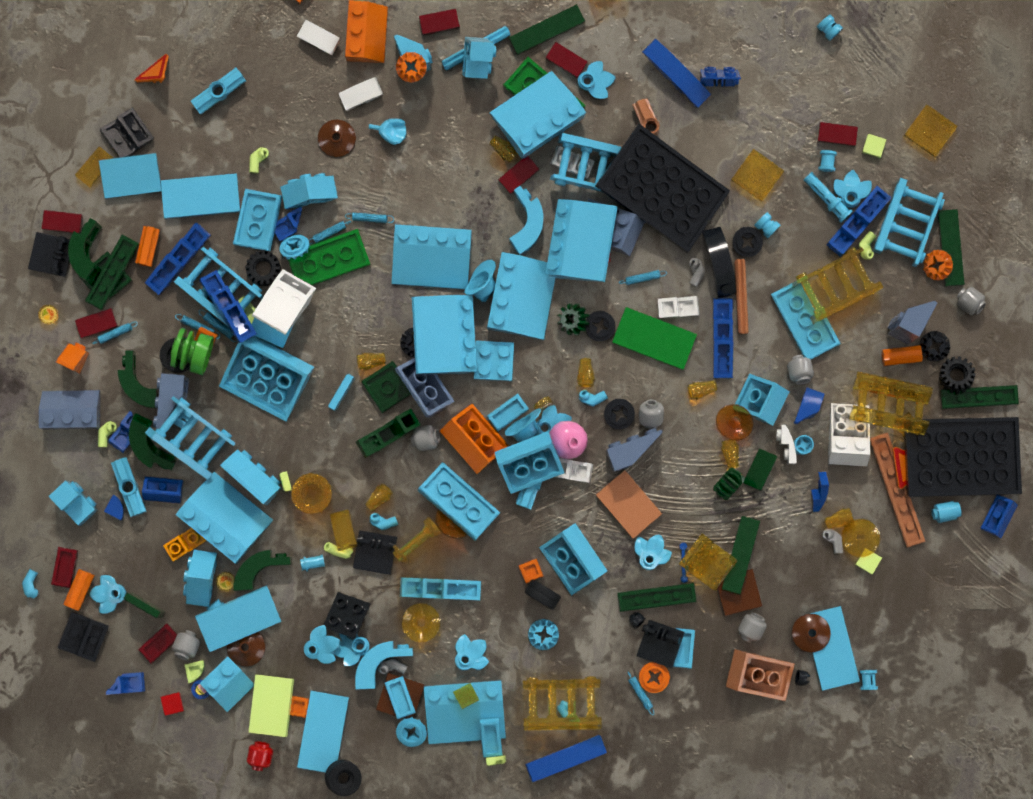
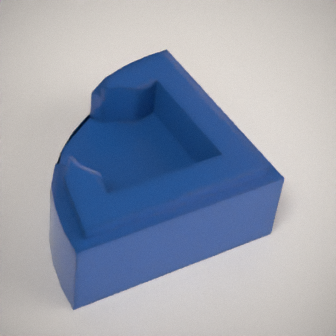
M113 495L104 512L122 521L124 516L123 505L120 499Z

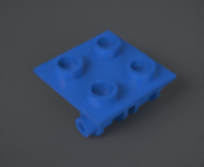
M716 67L700 69L702 76L700 77V83L705 87L714 86V79L715 87L718 86V79H721V87H723L724 79L725 86L735 87V85L739 84V79H741L739 71L735 70V67H724V70H716Z

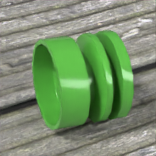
M181 328L172 346L170 366L176 368L180 361V369L184 370L187 363H190V372L203 376L210 359L214 337L201 333L197 341H195L194 331L191 330L186 338L187 329Z

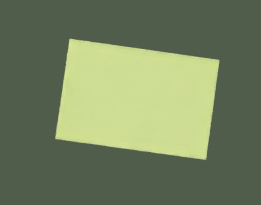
M255 675L249 733L280 737L288 736L294 679Z

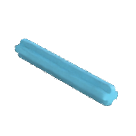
M504 26L484 38H488L496 44L509 37L510 31ZM464 49L442 60L445 70H449L463 62Z

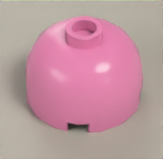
M561 421L554 425L549 433L560 458H577L587 447V434L583 427L576 422Z

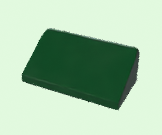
M759 448L743 483L761 491L777 456Z

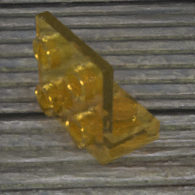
M702 533L679 565L715 591L737 563V559Z

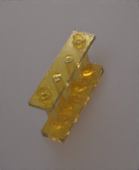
M855 247L845 252L846 256L808 275L804 272L795 277L796 281L792 283L793 287L801 284L814 308V315L810 317L813 324L884 288L880 281L874 284L868 277L857 256L864 251L862 247L857 250ZM851 259L864 284V289L859 292L853 288L841 263ZM833 267L848 293L846 294L847 298L844 300L837 297L825 274V271ZM815 276L819 277L831 300V306L826 309L824 306H821L808 282L809 279Z
M857 372L853 389L860 390L858 406L853 405L849 415L850 420L925 435L929 421L922 420L924 404L928 405L933 392L932 387ZM867 392L878 394L877 410L865 408ZM886 396L897 398L896 414L884 412ZM905 400L916 402L914 418L903 416Z
M430 517L423 521L425 524L423 530L402 548L396 544L393 546L395 551L392 553L399 562H411L407 557L430 537L433 538L435 536L438 539L443 535L442 531Z
M588 676L585 679L538 680L535 677L523 680V689H529V716L524 718V731L601 729L602 717L595 715V688H600V679ZM548 688L549 715L547 718H539L537 716V689ZM556 688L568 689V715L566 718H558L556 715ZM575 688H587L588 715L586 717H578L576 715Z

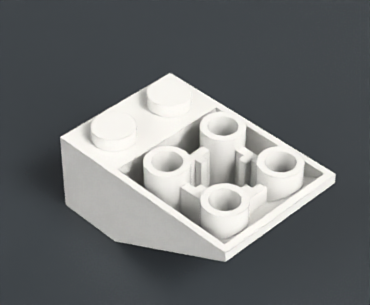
M282 270L273 281L252 316L286 335L309 305L316 288L289 272Z
M831 403L828 447L829 464L868 465L870 457L869 405Z

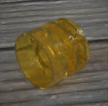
M309 473L302 475L292 486L291 497L293 504L303 513H320L326 509L331 501V486L326 478L319 474ZM309 489L317 492L313 500L311 497H306Z

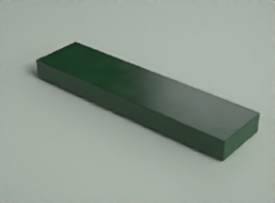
M576 4L509 37V40L516 54L519 55L585 23V19Z
M958 209L938 211L941 250L947 252L953 261L952 271L944 279V286H962L965 283Z
M123 234L121 235L85 302L100 310L104 309L136 252L139 243Z
M1018 385L969 388L964 393L960 391L959 394H956V391L950 393V389L940 390L941 409L1019 404Z
M745 516L741 517L722 586L723 591L737 595L741 594L760 524L759 520Z
M694 583L617 593L620 612L697 602Z

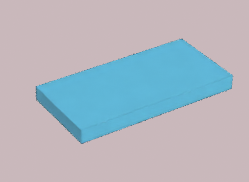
M237 173L161 180L164 219L240 212Z
M805 277L771 294L803 357L811 360L841 344Z
M443 462L417 490L474 541L500 514L494 506Z
M267 586L195 616L209 652L281 622Z
M841 606L810 613L823 617L829 624L831 631L828 644L822 650L812 652L821 690L859 682ZM809 630L810 637L815 636V630Z
M317 691L310 692L297 768L326 773L329 765L338 760L349 697Z

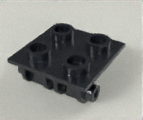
M36 232L28 269L65 277L69 263L68 247L70 239L63 236L58 237Z
M359 530L353 568L391 575L397 537Z
M338 592L323 625L326 626V629L346 635L347 638L354 640L358 636L357 634L360 627H362L371 603Z
M649 620L647 625L643 626L642 632H644L637 657L673 668L685 632Z

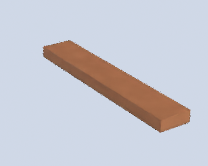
M888 432L870 438V444L906 548L926 542L911 498L907 497V486L903 489L898 488L893 446Z

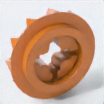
M406 52L399 57L396 63L398 76L410 83L421 80L427 70L426 61L422 55L416 52ZM416 61V71H413L412 69L410 71H407L408 66L406 65V62L412 64Z
M933 250L927 254L923 261V270L926 276L933 280L945 279L953 268L951 256L943 250ZM936 259L938 262H943V264L939 266V270L937 268L931 267L934 264H936Z
M650 662L640 670L639 682L643 689L650 693L661 692L669 684V671L663 665ZM649 670L654 674L661 672L658 676L659 685L655 681L647 683L651 678Z

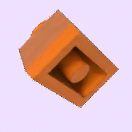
M69 343L58 357L56 363L80 374L89 352L85 351L86 347L79 343H75V345Z

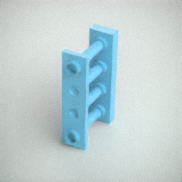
M566 133L560 134L558 143L562 144L564 149L559 173L551 175L550 180L555 181L554 184L560 186L570 184L602 192L595 185L605 172L610 155L616 156L621 147ZM574 147L581 148L582 151L577 179L566 177L571 149ZM592 151L598 152L600 156L595 183L584 181L589 154Z
M900 178L897 181L873 252L880 254L886 249L913 258L912 266L916 267L919 263L922 264L926 253L923 250L937 211L943 207L945 199H942L944 193L940 192L936 198L909 189V186H906L908 180ZM902 196H908L933 205L930 216L903 207L900 204ZM900 213L927 223L924 233L922 234L897 225L893 221L895 214L899 215ZM894 231L921 241L917 252L889 242L890 240L887 239L889 232L892 233Z
M202 247L201 250L206 256L187 278L182 279L178 276L174 283L227 326L214 304L207 300L208 294L205 289L196 291L192 287L195 279L211 260L221 266L218 269L221 278L226 272L235 278L229 286L232 294L241 284L250 290L240 302L243 310L255 296L261 300L263 299V295L260 294L262 290L255 284L252 286L221 262L217 258L219 254L213 249L209 248L207 250Z
M173 396L171 399L178 404L160 429L157 428L155 431L149 427L145 434L208 480L212 475L207 470L209 462L226 441L233 446L235 442L230 439L232 435L226 430L219 431L190 409L189 406L191 404L181 397L178 400ZM183 410H186L192 416L176 437L168 441L165 439L167 436L166 432ZM199 420L206 426L189 449H185L183 452L179 449L180 443ZM213 430L220 437L202 460L195 461L193 459L195 457L194 453Z

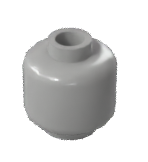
M969 287L966 290L963 288L957 295L959 299L958 307L969 315H978L986 305L985 296L974 287Z
M803 355L792 357V360L787 364L790 380L796 382L797 385L809 383L814 376L811 360L803 357Z
M650 399L640 405L639 422L645 428L654 429L663 423L664 407L661 403Z
M432 425L420 426L411 435V443L419 451L435 449L441 441L439 430Z
M753 612L745 615L738 627V631L742 635L741 638L749 643L752 640L759 641L767 628L764 622L765 619Z
M186 630L185 633H178L172 645V650L175 652L174 656L186 661L189 658H194L200 646V641L196 638L197 634Z

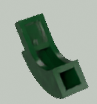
M90 218L83 225L81 234L73 232L69 242L68 255L75 272L92 286L101 269L91 261L90 248L102 227L97 221Z
M125 351V355L122 356V366L125 367V370H118V378L124 392L136 403L147 408L157 409L155 408V399L159 397V390L143 387L136 377V352Z
M409 409L377 430L356 441V444L364 458H367L400 440L421 424L412 409Z
M135 413L129 427V442L134 454L149 468H152L155 462L162 469L172 471L178 458L154 445L151 438L145 434L153 421Z
M272 550L261 551L252 555L237 571L233 591L255 590V579L262 569L268 566L292 565V557H287V553L275 554V557L272 558Z

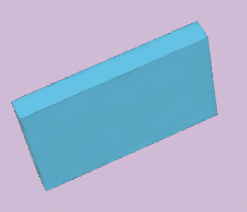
M156 153L99 160L105 198L162 191Z
M245 189L233 245L271 251L282 202L281 195Z

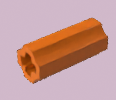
M143 226L135 261L136 264L152 267L160 229Z
M921 345L881 350L883 366L923 361Z
M78 569L63 605L79 611L95 575Z

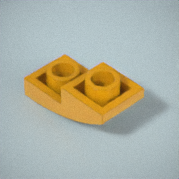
M190 528L163 545V547L174 562L207 540Z

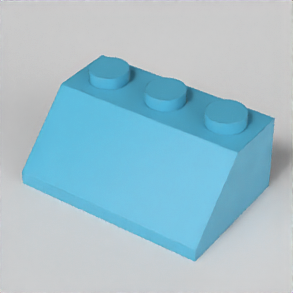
M549 431L494 452L497 464L511 494L565 473Z
M237 449L220 466L262 504L267 506L282 489L279 486L281 482L273 475L269 477L265 474L267 469L259 462L255 465L251 461L252 456L245 450L241 452Z
M576 523L539 547L571 596L607 572V569Z

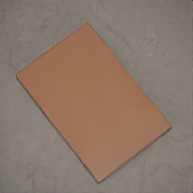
M625 470L596 494L598 499L632 539L662 515L660 510Z

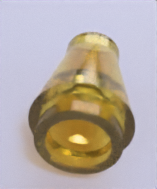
M494 136L491 139L489 145L494 148L503 161L510 162L515 158L517 152L511 143L498 136Z
M361 352V354L357 355L359 370L364 369L366 371L386 364L384 352Z
M582 358L580 359L577 376L578 386L592 387L596 380L591 359Z
M715 380L692 382L687 386L689 396L692 400H699L717 391Z
M736 439L722 441L720 448L727 467H738L739 443H737Z
M384 483L380 486L377 485L365 505L374 512L375 509L391 499L393 492Z
M842 508L829 517L824 518L828 529L850 526V523L854 522L850 508Z

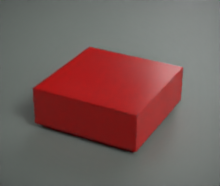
M180 692L160 697L165 716L184 711Z

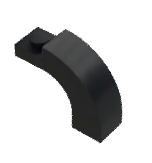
M721 227L704 230L702 232L704 246L711 263L718 298L737 294L733 265Z

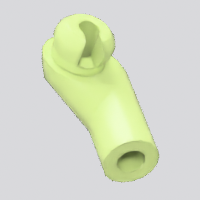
M871 231L859 243L860 255L863 259H872L874 256L870 244L877 236Z

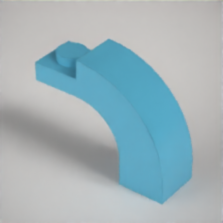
M519 186L514 189V194L526 210L527 222L521 231L509 238V241L518 255L522 256L536 244L543 229V210L539 199L535 198L530 201L532 197L526 188L522 189Z
M388 641L370 649L363 656L357 667L355 676L356 689H375L376 670L379 664L388 657L413 656V648H409V644L397 645V649H394V641Z

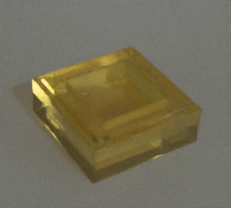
M471 683L453 691L462 709L479 701Z

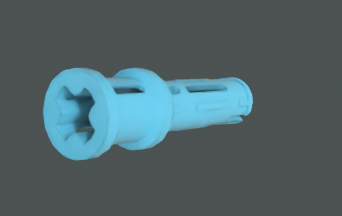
M813 172L803 180L828 205V210L832 211L839 218L840 223L853 213V210H849L841 202V198H836Z

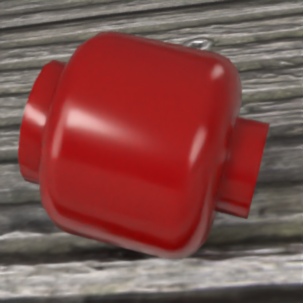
M255 741L254 744L249 746L246 762L252 766V770L263 771V768L271 766L273 749L269 747V743Z

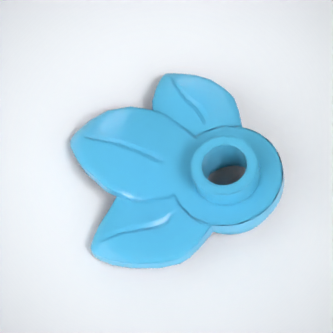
M596 61L588 66L586 72L579 75L578 85L581 89L589 91L592 97L605 99L608 97L606 88L615 81L616 77L607 71H603L602 61ZM584 79H590L591 83L585 84Z
M851 170L845 176L844 181L835 179L833 186L835 193L841 197L842 203L848 208H854L860 203L861 199L869 195L872 182H860L857 173ZM849 195L854 197L853 202L848 201L847 197Z
M555 405L547 407L542 412V418L537 422L539 428L538 435L545 433L541 430L543 424L548 426L547 431L550 433L554 425L561 421H571L572 417L563 413L557 414Z
M655 535L648 541L641 537L636 539L634 549L635 553L640 557L639 563L643 569L653 570L657 565L666 564L670 560L672 552L664 549V540L661 535ZM650 557L653 562L648 563L646 558Z
M102 575L100 576L101 585L92 588L89 595L94 601L100 603L99 612L106 614L114 611L117 604L124 601L126 589L122 585L117 584L112 576ZM115 590L118 592L117 597L114 596Z
M321 625L311 632L310 640L304 645V653L310 659H318L321 663L329 664L336 661L332 652L338 647L340 639L326 636V626ZM311 646H314L316 648L315 653H312L310 651Z
M339 633L342 641L332 653L337 657L344 658V666H353L359 662L361 656L369 651L370 645L364 637L357 636L356 639L351 640L346 635ZM362 644L364 647L358 650L357 645Z
M465 634L458 639L455 645L457 652L455 665L460 670H468L470 668L480 670L489 663L488 659L483 656L486 650L485 640L478 639L470 642ZM466 657L468 663H463L461 658Z

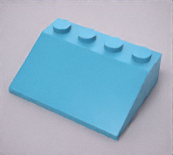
M551 71L489 112V114L521 159H524L585 117L586 111L571 91Z
M558 199L545 274L558 279L605 282L617 206Z
M395 224L392 284L465 289L469 279L472 230Z
M505 252L501 253L488 320V330L544 340L555 284V277L545 274L547 262Z
M473 295L412 297L416 374H467L477 372Z
M253 336L242 343L238 342L219 387L287 421L311 376L314 366Z
M215 472L175 514L236 565L273 522L272 518Z
M501 680L424 686L429 744L481 740L480 719L499 718L501 739L506 738Z

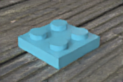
M476 341L477 372H474V379L512 381L514 343Z

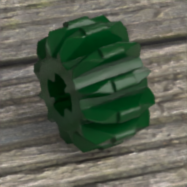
M569 303L567 308H561L563 314L557 315L561 318V321H558L557 324L562 325V332L567 331V335H572L573 333L574 335H579L580 331H586L584 325L590 324L586 321V318L590 315L584 314L586 311L585 307L580 308L578 303L574 305Z
M730 468L714 485L713 490L720 498L728 500L742 485L745 477L735 468Z

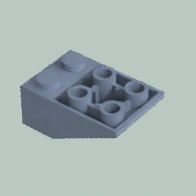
M588 198V201H587V202H592V203L604 204V203H601V202H598V201H595V200H592V199H589V198ZM617 208L611 250L630 256L645 222L636 214Z
M161 373V378L157 379L159 397L155 399V408L158 409L157 416H154L153 428L160 429L178 404L171 399L173 396L178 400L181 397L185 400L187 399L189 378L185 375Z
M654 428L644 433L645 436L639 437L637 434L627 438L626 443L621 444L620 441L609 444L606 454L613 473L631 467L662 434V430L657 431Z

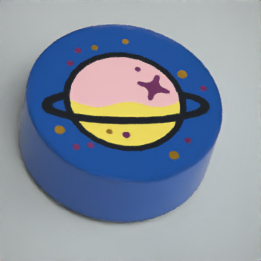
M198 680L192 685V694L197 699H205L210 695L199 684L203 680Z

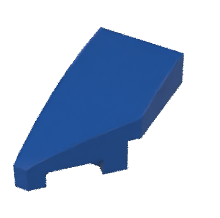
M301 206L277 221L275 235L279 242L297 233L302 213Z
M806 388L794 424H799L800 421L813 418L819 412L825 394Z
M131 411L121 421L120 426L108 440L109 444L122 453L130 446L129 427L133 419Z
M818 472V489L811 490L813 512L821 510L828 495L829 482L826 472Z
M144 672L126 673L118 676L115 683L106 691V695L144 692Z

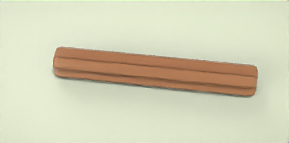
M736 259L735 283L738 334H748L745 259Z

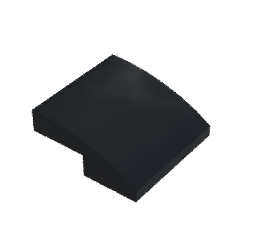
M133 107L117 116L114 121L100 128L101 134L118 158L133 155L154 139Z
M71 611L57 648L95 662L109 625Z

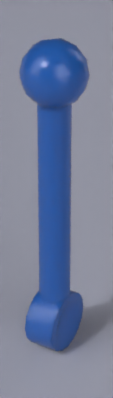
M681 543L679 545L682 553V576L680 580L686 583L688 581L685 558L687 544Z

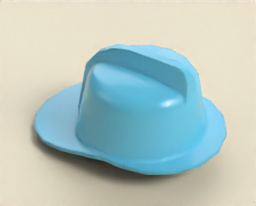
M486 260L475 269L465 288L466 295H473L482 302L487 301L494 291L496 284L493 278L496 264L493 260Z
M538 408L512 423L506 429L505 435L512 436L517 442L537 436L539 428L535 419L539 416L541 409Z

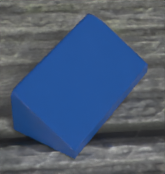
M145 476L142 499L181 503L183 480Z
M997 495L981 529L998 538H1002L1018 504L1013 500Z

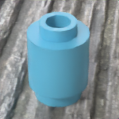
M954 501L935 504L934 509H931L933 520H937L938 523L957 520V517L962 515L959 502Z

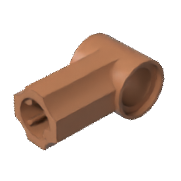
M642 99L632 104L639 123L645 128L648 124L655 125L656 129L651 133L657 136L660 124L654 115L648 99Z

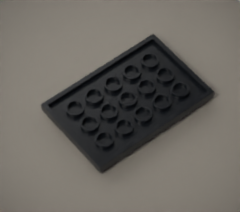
M641 124L636 125L595 185L599 190L631 213L636 214L643 222L686 253H689L730 192L729 189Z
M1019 417L904 420L907 497L1022 494Z

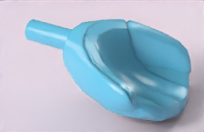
M398 118L388 119L380 126L369 124V129L378 130L381 137L392 145L400 144L405 139L407 133L405 121Z

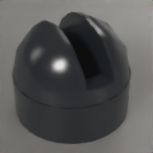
M634 612L629 617V623L634 629L638 628L646 620L639 612Z
M797 670L795 684L799 686L807 685L810 682L807 681V677H810L809 673L804 670Z

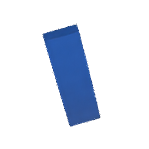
M654 39L642 51L666 79L670 80L679 92L683 93L695 107L698 108L711 95L699 80L657 39Z
M876 186L826 245L841 257L889 202L891 197L880 187Z
M195 223L184 238H181L172 251L163 258L145 284L160 295L186 267L211 234L198 223Z
M217 270L199 279L212 303L239 343L257 334L239 301H236L228 285H225Z
M713 298V378H733L732 298Z
M597 735L525 764L531 781L535 782L603 755L607 751L601 736Z

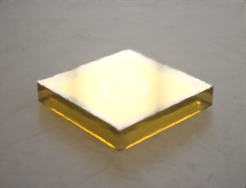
M926 104L904 136L933 157H936L957 128V125Z
M753 149L731 181L762 202L784 170Z

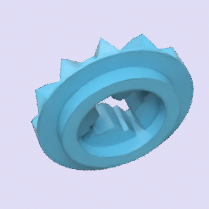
M292 235L286 238L279 248L282 257H286L287 260L290 258L295 260L298 256L302 257L303 253H308V248L310 247L309 240L303 235Z
M541 619L535 621L530 626L528 638L535 648L548 650L557 643L559 631L552 621ZM544 626H546V633L552 635V637H546L543 643H541V636H538L535 632H542Z
M413 717L404 718L396 728L397 738L406 746H419L426 739V726L423 725L420 719L417 720ZM416 727L415 733L408 737V729L411 730L412 728Z

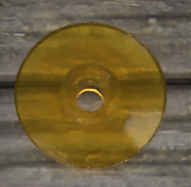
M853 520L842 531L843 547L853 556H869L879 546V530L868 520ZM860 533L864 535L862 540L857 538V535Z
M423 603L415 604L405 611L402 618V628L411 640L426 642L434 638L438 633L440 617L432 606ZM419 619H423L425 621L424 626L421 627L418 625Z

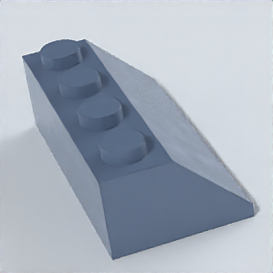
M928 302L908 308L904 312L897 314V316L891 319L887 327L890 329L888 335L907 345L919 338L937 302Z

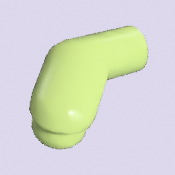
M261 147L250 155L249 173H259V163L269 156L268 149Z
M109 421L99 428L98 447H108V437L117 430L116 423Z
M330 542L324 545L326 552L341 558L348 559L353 553V548L349 545H345L343 549Z

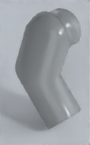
M692 258L689 265L694 275L689 283L698 287L705 274V269L700 259Z
M831 528L824 530L822 533L823 538L833 544L834 554L844 553L841 534Z
M390 658L379 664L378 671L381 674H387L390 671L396 670L404 674L408 666L394 658Z

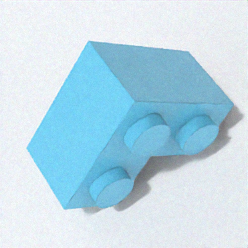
M465 37L462 69L464 77L488 79V74H491V62L493 57L496 56V46H494L491 40L488 38Z
M325 173L316 174L314 177H311V174H304L299 176L300 179L287 181L288 184L281 186L285 209L304 207L311 203H326L338 198L334 176H325Z
M65 480L49 497L77 525L81 526L98 511L95 507L97 504L90 496L87 498L82 493L84 490L77 482Z
M194 550L192 557L188 558L187 568L189 570H185L183 582H187L183 590V595L186 596V604L209 607L213 594V578L217 567V553Z

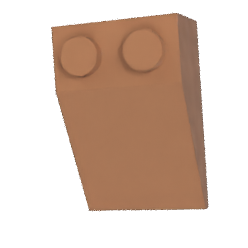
M735 649L726 687L740 692L786 701L795 664Z

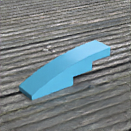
M401 577L400 597L480 600L481 581Z

